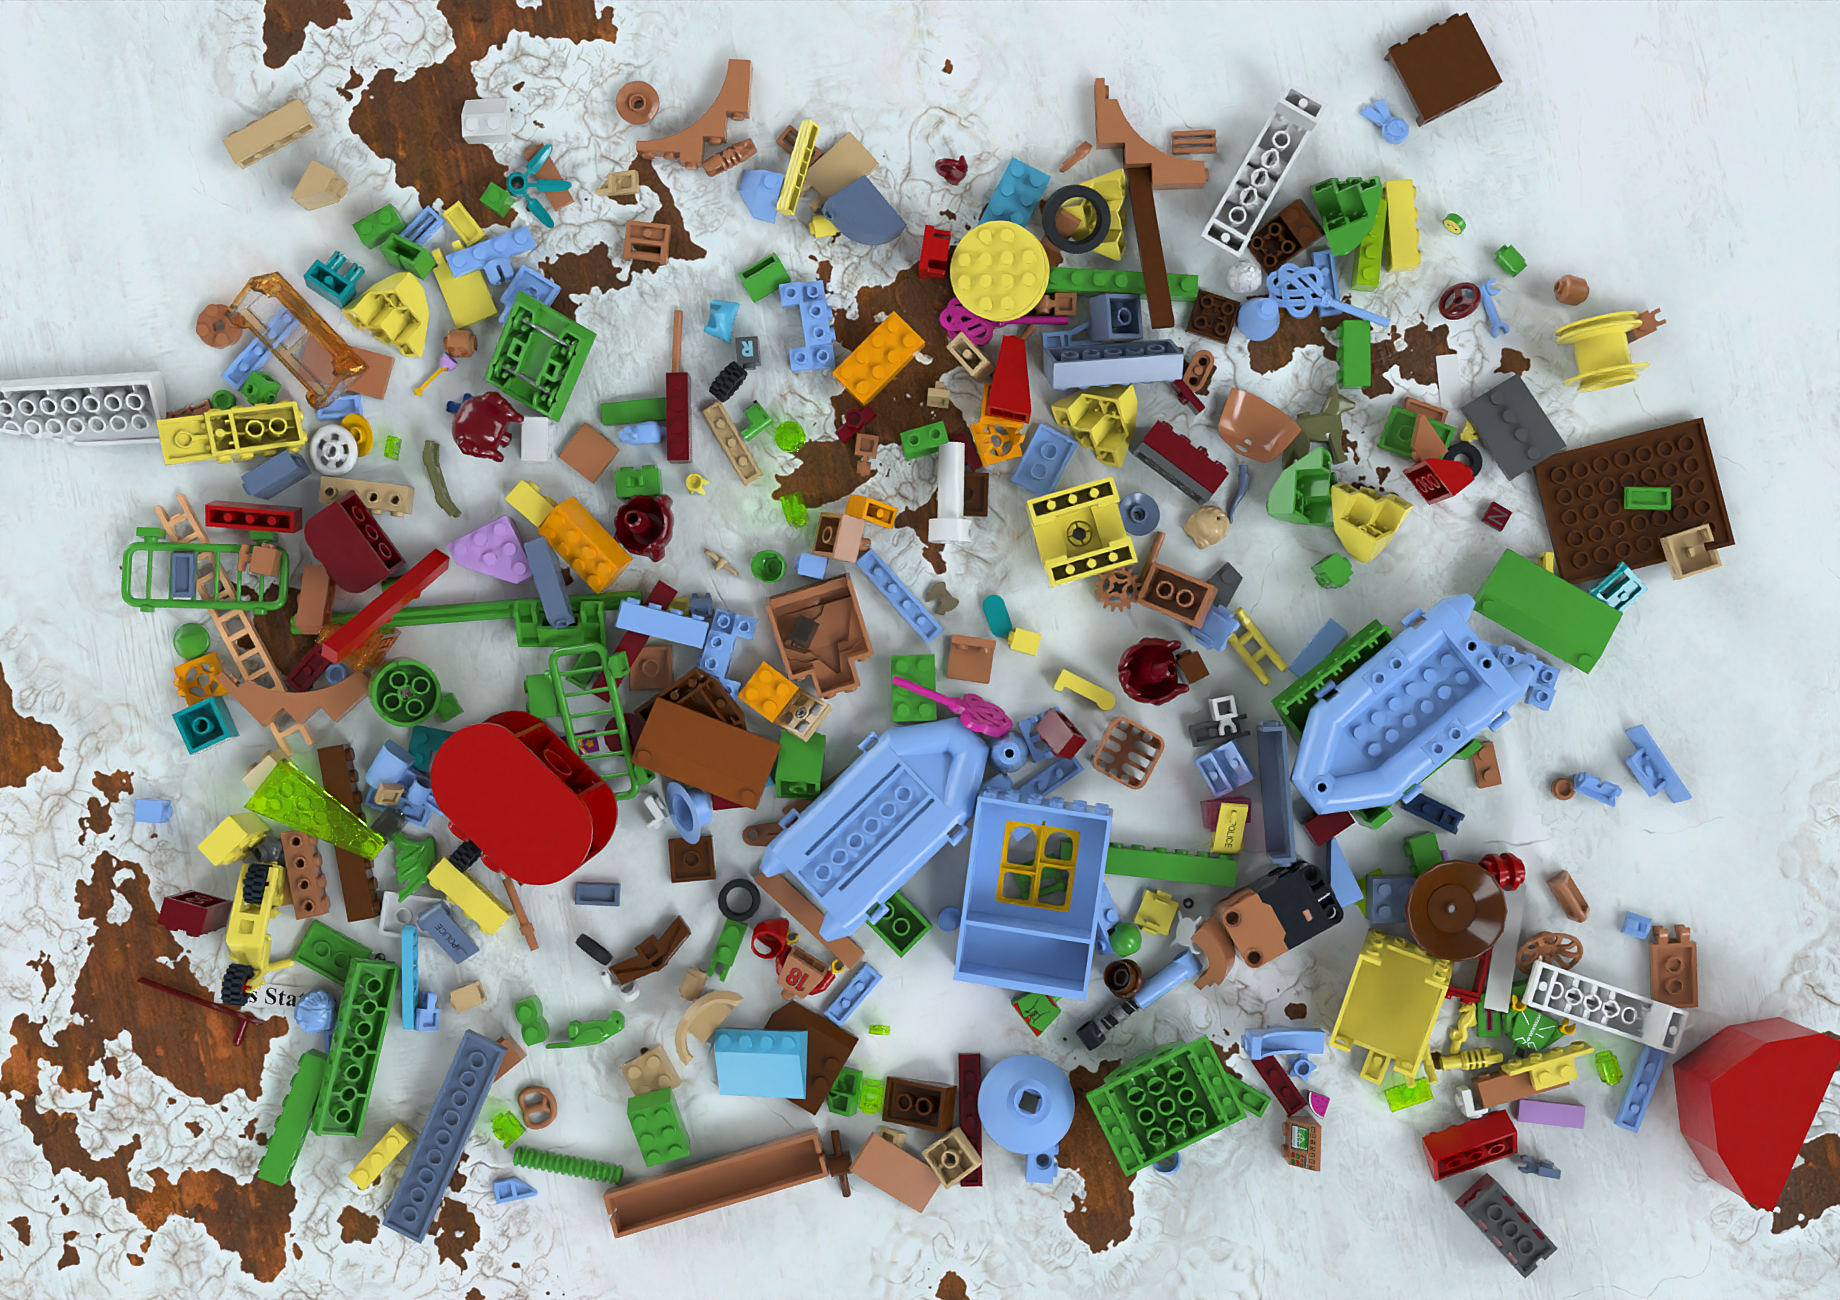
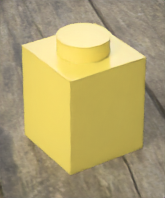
M1015 628L1014 632L1010 631L1007 644H1010L1009 649L1036 656L1042 635Z

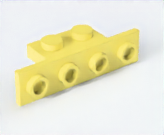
M1573 1041L1568 1046L1553 1047L1544 1053H1532L1524 1059H1511L1508 1063L1501 1065V1069L1510 1076L1529 1071L1532 1087L1538 1091L1578 1079L1574 1058L1592 1053L1594 1048L1584 1041Z

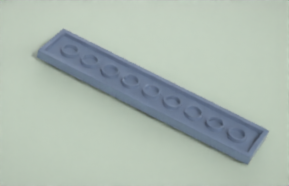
M471 1029L465 1031L382 1225L420 1244L425 1240L508 1050L507 1047Z

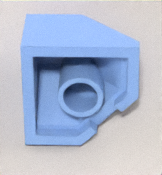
M763 169L744 170L738 191L753 218L775 224L778 213L776 205L783 187L784 175Z

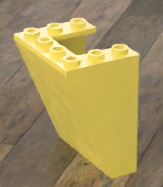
M1369 928L1328 1045L1350 1053L1354 1043L1395 1059L1394 1071L1415 1078L1448 990L1455 962L1436 958L1419 945L1412 944L1402 937H1393L1381 929ZM1337 1040L1343 1041L1346 1044L1339 1043ZM1401 1065L1407 1066V1067H1409L1410 1069H1406V1068L1402 1067Z

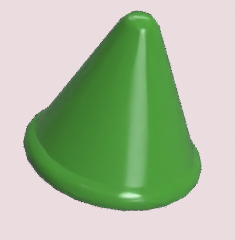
M187 623L176 631L173 644L176 652L181 657L194 660L202 657L208 651L210 637L203 626L197 623Z

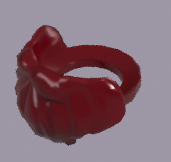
M961 155L958 161L943 158L935 163L937 173L944 177L947 183L957 186L965 178L968 171L964 155Z

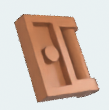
M627 220L623 260L660 262L661 265H667L671 225ZM632 244L660 247L661 252L633 251Z

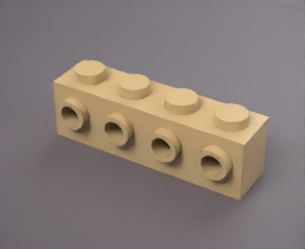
M298 98L289 100L285 103L284 107L278 110L268 112L266 117L248 123L246 128L230 133L228 138L222 141L234 163L240 168L245 169L317 129L318 125L307 105Z
M326 476L321 477L318 502L326 504V507L354 490L371 514L382 515L383 511L391 512L390 516L404 517V514H412L415 490L412 487Z

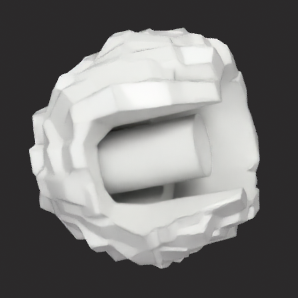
M1250 259L1235 262L1227 276L1230 289L1236 293L1257 290L1262 279L1261 270Z

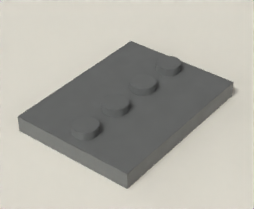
M1518 373L1461 408V411L1508 481L1513 480L1567 446Z

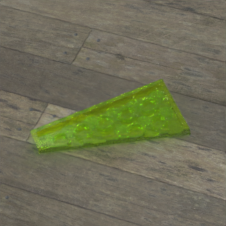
M285 758L278 762L244 806L248 810L371 861L389 843Z

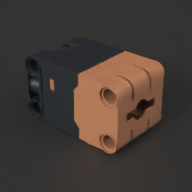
M1296 858V862H1291V866L1273 869L1258 880L1235 890L1229 896L1216 902L1212 907L1215 919L1225 928L1228 936L1233 941L1235 955L1251 968H1258L1340 923L1344 917L1343 909L1319 867ZM1333 907H1334L1335 910H1336V914H1335V916H1334L1333 918H1330V917H1332L1333 914H1334V909H1333Z

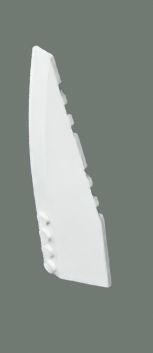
M161 371L0 381V432L25 434L30 435L31 438L53 439V442L59 443L70 442L76 446L159 443L160 438L156 420L167 419L166 390Z

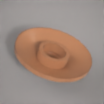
M629 82L617 94V111L622 119L630 124L641 125L648 123L656 116L659 110L660 101L658 94L646 82ZM641 102L643 103L642 107L639 109L635 108L636 103Z

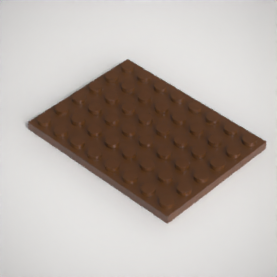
M1703 417L1553 454L1532 467L1560 578L1573 585L1606 577L1617 568L1616 565L1621 561L1631 570L1666 562L1660 538L1700 525L1709 524L1714 541L1703 543L1706 551L1735 545ZM1624 487L1671 488V510L1624 509Z

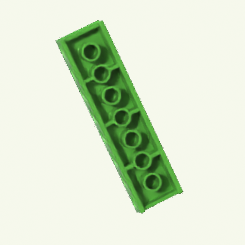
M351 957L311 1126V1131L316 1136L323 1134L361 1138L400 972V967L394 961Z

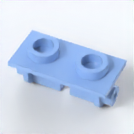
M1580 772L1578 775L1574 774V791L1615 807V796L1619 797L1622 793L1619 785L1606 780L1600 785L1601 778L1588 772Z

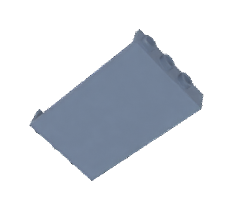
M1268 720L1262 721L1263 725H1256L1266 856L1277 867H1289L1291 862H1296L1286 726L1281 725L1280 721Z

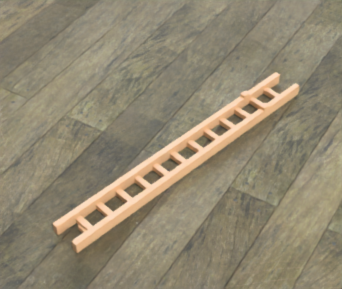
M179 494L176 496L185 512L182 515L178 513L169 519L163 506L158 505L154 508L172 543H190L198 538L200 543L211 544L186 495ZM188 519L195 532L180 540L174 526ZM202 552L198 555V562L209 558L215 569L216 552ZM220 562L219 579L225 590L219 593L218 600L229 596L231 601H236V590ZM215 571L202 578L197 572L196 589L202 600H214V596H210L204 584L215 578ZM207 609L244 680H249L256 684L255 679L269 672L276 685L271 689L289 692L247 611L232 610L221 616L217 609ZM239 615L245 628L231 635L224 622ZM249 634L255 648L241 655L234 641ZM259 653L266 667L251 674L245 660ZM276 719L269 725L279 746L289 757L294 754L285 737L300 730L308 746L316 744L306 722L303 725L296 722V725L283 732Z

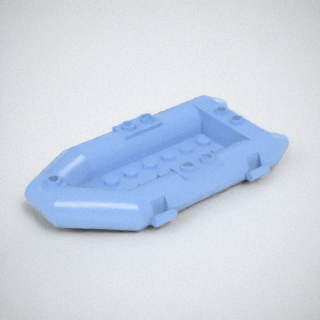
M1466 593L1441 599L1425 613L1417 607L1400 621L1405 630L1339 685L1336 686L1330 679L1323 687H1320L1319 690L1313 693L1318 702L1310 708L1290 781L1318 815L1393 805L1399 799L1405 804L1409 803L1424 790L1418 784L1487 726L1492 732H1495L1511 718L1510 714L1506 711L1525 696L1534 671L1527 663L1504 668L1467 624L1475 606V601L1469 594ZM1421 617L1422 620L1413 628L1409 626L1415 620ZM1334 689L1335 692L1326 700L1322 699V697ZM1500 712L1502 713L1494 721H1491V719H1493L1497 714H1499ZM1411 785H1415L1408 792L1403 794V792L1407 790Z
M960 716L888 729L880 737L872 731L858 745L864 752L801 813L793 807L778 822L784 830L767 845L759 869L767 877L791 871L827 910L819 934L827 942L852 935L867 919L875 925L890 910L884 903L948 841L955 847L970 832L965 824L973 818L990 746L975 731L965 727L960 721ZM878 740L879 742L867 752L866 749L874 741ZM794 818H799L789 828L786 827ZM960 825L962 828L950 838L949 835ZM880 904L881 906L870 916L869 913Z

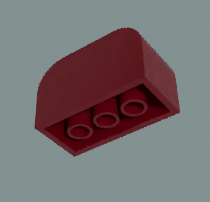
M354 490L312 516L305 525V540L311 548L314 557L325 567L328 576L334 579L337 585L347 592L362 593L406 563Z

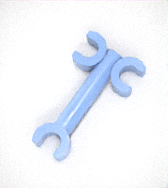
M1496 278L1489 279L1484 285L1478 287L1481 292V300L1493 325L1490 330L1493 338L1499 336L1497 328H1501L1504 334L1509 332L1508 325L1500 321L1490 297L1497 295L1501 291L1500 289L1492 290L1490 288V284L1497 281ZM1470 289L1465 291L1466 294L1473 292Z

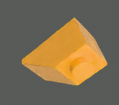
M850 494L845 515L892 529L898 508L869 497Z

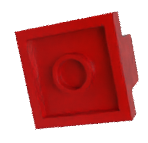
M925 225L919 263V278L945 279L951 231L935 229L934 226Z

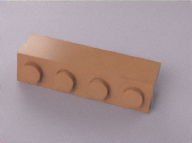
M1501 1067L1498 1068L1499 1071L1492 1073L1485 1071L1478 1073L1477 1077L1471 1078L1478 1104L1485 1109L1570 1085L1569 1082L1536 1091L1532 1087L1529 1071L1510 1076Z

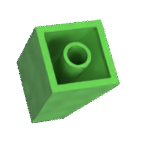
M782 731L780 742L782 745L779 750L775 777L777 798L814 801L821 794L826 735L814 732L809 740L804 742L792 734Z

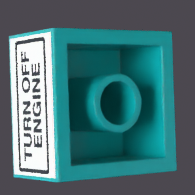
M222 696L209 697L172 714L190 755L202 754L240 736Z

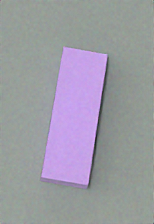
M1523 1098L1517 1100L1515 1120L1518 1122L1583 1129L1585 1106Z

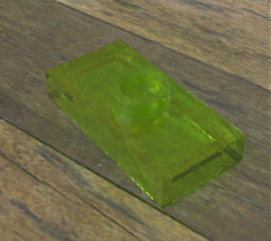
M1427 1077L1415 1079L1416 1086L1413 1088H1408L1407 1084L1403 1083L1385 1089L1384 1093L1390 1111L1393 1113L1434 1099Z

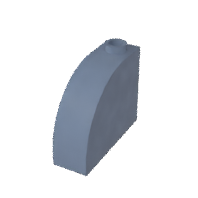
M866 175L828 198L822 208L826 219L831 221L843 235L865 245H882L891 242L901 235L907 225Z

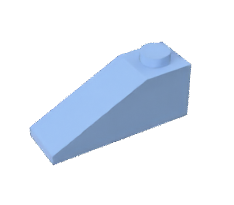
M1333 837L1327 841L1326 880L1333 889L1341 908H1344L1363 899L1364 896L1336 838Z

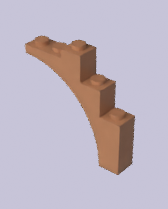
M729 59L724 84L709 110L693 125L679 133L657 140L637 141L636 150L639 156H642L644 159L664 157L665 160L675 161L679 158L682 167H685L687 170L704 168L705 142L713 146L727 143L728 118L734 121H744V118L750 119L753 71L751 60Z

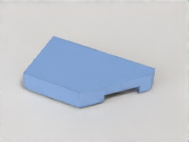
M516 1176L492 1182L497 1204L537 1196L538 1194L535 1188Z

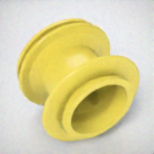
M1623 311L1580 320L1557 329L1555 335L1559 338L1554 343L1556 345H1573L1579 373L1578 376L1564 381L1563 386H1580L1577 388V392L1584 393L1617 387L1640 379L1639 374L1636 373L1648 369L1651 364L1648 362L1632 363L1626 332L1642 325V321L1636 319L1638 312Z

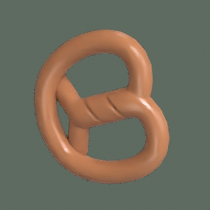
M530 1086L519 1093L518 1105L523 1111V1122L528 1128L534 1130L542 1129L554 1121L557 1116V1102L549 1088ZM530 1093L543 1094L541 1102L526 1105L524 1098ZM542 1110L549 1114L547 1119L539 1123H533L529 1118V1114Z

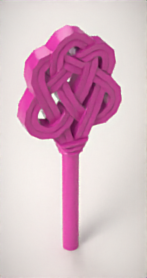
M954 297L949 301L948 307L941 313L939 321L941 327L947 331L948 337L951 340L958 335L957 333L962 331L975 345L982 347L991 341L993 329H999L1007 326V324L1068 325V316H1022L1010 321L989 322L987 319L970 312L957 297ZM949 316L951 318L950 323L947 321V318ZM963 317H965V318L970 319V320H968V321H966V322H962L961 319H962ZM986 333V335H985L984 337H982V338H977V336H980V335Z
M894 675L892 683L948 706V709L953 711V713L961 715L960 721L972 731L982 732L999 738L1002 735L1008 734L1013 726L1011 719L1005 715V712L1000 707L984 701L976 694L968 693L963 699H960V697L949 698L897 675Z

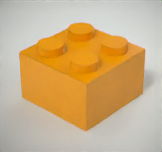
M763 661L737 697L774 723L800 687L769 663Z

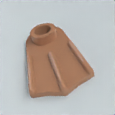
M778 822L752 825L745 828L742 837L748 845L767 847L784 829ZM749 832H755L756 839H749Z

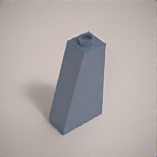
M544 536L523 543L548 622L554 629L564 628L574 623L575 619L558 556Z

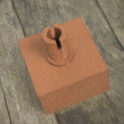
M821 512L811 554L834 561L856 563L858 551L868 552L870 549L869 546L863 544L871 545L870 539L862 537L865 520L845 514Z

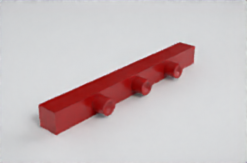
M435 548L323 642L321 655L337 665L355 648H361L364 641L384 623H390L398 611L412 599L419 598L421 592L448 569L450 557Z

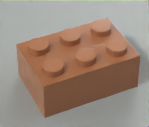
M1153 562L1136 602L1201 630L1218 589L1199 579Z

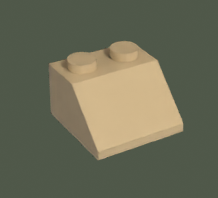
M312 159L291 198L306 210H315L339 203L340 199L346 195L349 183L335 171Z

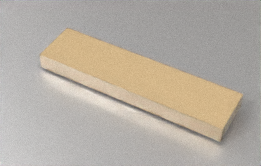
M718 400L701 410L744 486L764 476L721 401Z

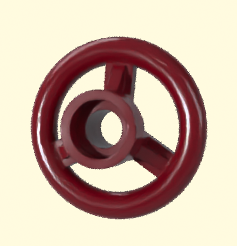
M1469 282L1453 285L1440 298L1438 305L1440 314L1449 320H1459L1467 317L1475 311L1480 303V289L1475 284ZM1462 289L1472 290L1474 298H1466L1462 295ZM1454 293L1453 303L1445 309L1447 299Z

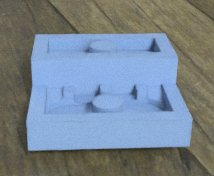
M1235 738L1194 760L1215 798L1233 791L1236 787L1257 777Z

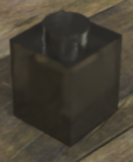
M799 615L787 639L791 641L790 646L801 651L803 648L808 649L820 624Z
M387 807L370 828L386 842H391L409 821L405 819L406 814L398 807L395 809Z

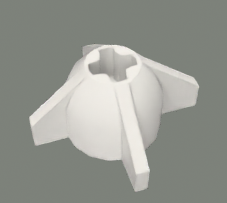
M1178 909L1177 914L1180 922L1176 929V939L1170 943V946L1177 949L1183 946L1190 947L1192 953L1199 954L1202 949L1190 938L1208 918L1200 916L1198 919H1194L1186 910Z

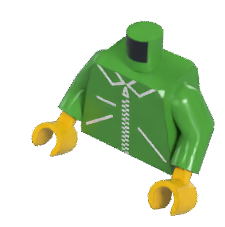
M1517 995L1511 997L1512 1003L1509 1004L1508 1013L1503 1012L1502 1014L1505 1035L1515 1040L1510 1053L1520 1058L1524 1057L1528 1047L1539 1052L1564 1035H1571L1576 1031V1023L1567 1026L1569 1024L1568 1018L1562 1019L1561 1026L1558 1021L1527 1007V1005L1521 1003L1522 1000L1518 1002Z

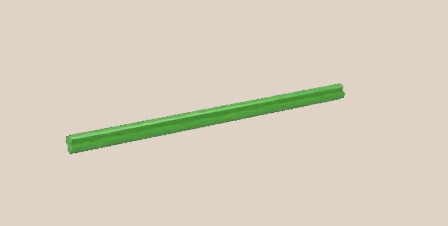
M642 590L605 592L598 595L596 593L568 595L573 613H580L581 601H604L605 611L619 610L621 599L627 600V597L641 600L640 604L643 605ZM540 597L407 607L398 611L390 623H384L380 628L514 618L513 608L515 601H537L539 613L545 612ZM360 611L332 613L329 632L338 631ZM291 616L292 634H302L294 624V616Z

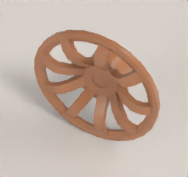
M1549 931L1539 932L1518 950L1515 958L1516 965L1521 972L1530 976L1532 968L1527 969L1524 965L1532 963L1535 959L1541 962L1544 959L1545 963L1552 965L1551 957H1553L1561 966V969L1568 971L1582 958L1583 946L1576 937L1569 934L1552 933ZM1563 938L1572 941L1569 944H1561ZM1531 944L1534 945V949H1528L1527 947ZM1577 946V952L1565 951ZM1523 953L1531 955L1528 959L1521 960ZM1560 955L1574 959L1571 962L1566 963L1560 957Z

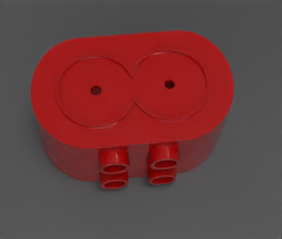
M518 710L505 711L491 716L482 723L460 729L442 744L432 764V792L440 810L451 820L448 823L450 831L462 841H473L483 851L480 858L490 870L496 873L503 871L507 876L518 882L529 885H548L561 881L599 854L614 834L618 820V806L610 786L540 718L535 717L529 712Z

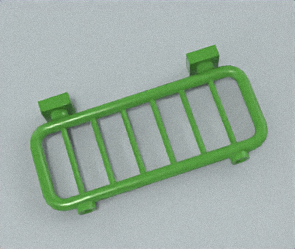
M137 527L136 536L143 538L144 542H134L128 545L123 553L121 595L128 605L141 607L140 612L153 613L155 608L253 610L254 615H267V610H277L287 602L290 560L286 550L280 546L275 548V550L282 552L280 561L279 597L274 602H263L264 575H260L259 601H241L242 571L237 570L236 601L218 600L220 553H238L239 558L241 544L158 542V539H166V530L155 527ZM250 530L249 539L257 542V545H250L249 553L253 552L254 546L261 547L262 543L278 542V533ZM138 550L148 551L146 599L134 598L131 595L132 556ZM153 551H171L168 599H150ZM175 551L196 553L198 562V552H216L214 600H196V598L180 600L171 597L172 553H175Z
M586 643L555 649L549 656V670L545 671L544 676L547 683L553 682L568 746L580 757L576 740L619 733L623 750L581 756L580 758L584 761L624 755L628 769L627 772L599 776L602 779L629 776L631 789L616 792L614 795L616 801L634 798L639 792L640 785L648 784L656 777L654 771L631 763L633 752L615 678H621L630 673L626 652L621 651L609 656L607 649L599 643ZM595 651L601 657V666L559 672L557 660L561 656ZM604 670L608 687L564 693L561 676ZM609 691L613 708L570 715L566 701L567 697ZM614 712L618 729L575 736L571 719Z

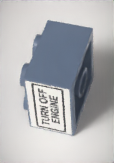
M1106 293L1089 298L1093 342L1121 343L1143 339L1139 294Z

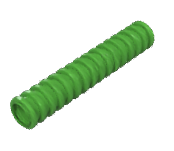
M521 1146L516 1148L513 1158L514 1166L519 1164L523 1168L525 1166L528 1169L534 1167L535 1170L541 1168V1171L546 1169L550 1173L552 1171L555 1174L561 1172L562 1175L568 1173V1176L573 1174L577 1178L581 1176L582 1179L588 1177L589 1180H592V1178H595V1181L600 1179L604 1183L606 1181H609V1184L615 1182L616 1185L621 1183L624 1170L623 1165L618 1167L614 1163L612 1165H609V1162L603 1164L602 1161L596 1163V1160L591 1162L587 1158L585 1160L582 1157L576 1159L575 1156L569 1158V1155L564 1157L560 1153L556 1155L555 1152L549 1154L548 1151H545V1153H542V1150L537 1152L533 1148L531 1150L528 1147L522 1149Z

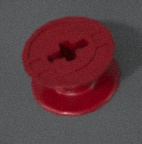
M623 713L627 731L629 726H631L629 734L632 735V738L629 739L632 752L634 753L644 725L635 714ZM615 717L609 720L604 731L618 729ZM619 733L604 736L605 744L611 752L623 750Z

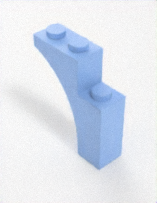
M1267 1026V1029L1245 1028V1035H1241V1048H1244L1247 1055L1254 1060H1261L1264 1057L1278 1054H1323L1324 1031L1320 1028Z

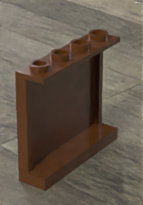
M1467 12L1460 16L1456 13L1449 17L1446 23L1442 25L1436 23L1429 27L1426 33L1422 35L1420 33L1414 34L1408 38V42L1402 45L1399 42L1391 46L1384 58L1385 61L1391 60L1419 115L1416 118L1419 127L1495 90L1503 82Z

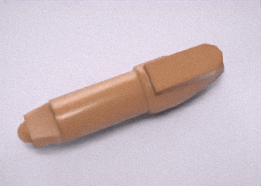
M1087 141L1082 143L1075 149L1076 152L1063 163L1059 172L1064 173L1078 161L1086 157L1093 146Z

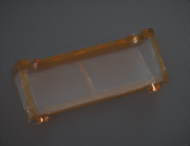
M278 271L251 277L224 314L234 327L239 329L249 328L308 390L305 394L307 403L316 411L329 407L369 368Z

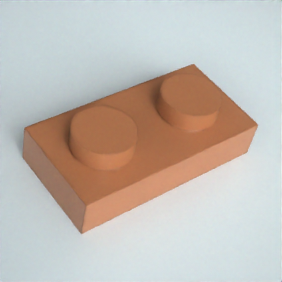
M1493 741L1481 743L1483 747L1471 755L1477 785L1480 789L1502 784Z

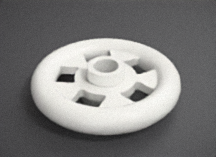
M327 425L317 430L313 435L309 445V455L312 464L320 473L329 477H340L348 473L355 465L358 448L355 438L347 429L339 425ZM332 433L339 435V441L332 440ZM323 439L324 441H326V443L321 449L318 446L320 441ZM344 444L348 445L349 454H344ZM334 447H335V449H336V454H335V455H334V453H333V448H334ZM323 456L329 461L326 466L320 460ZM342 459L344 464L337 468L335 462Z

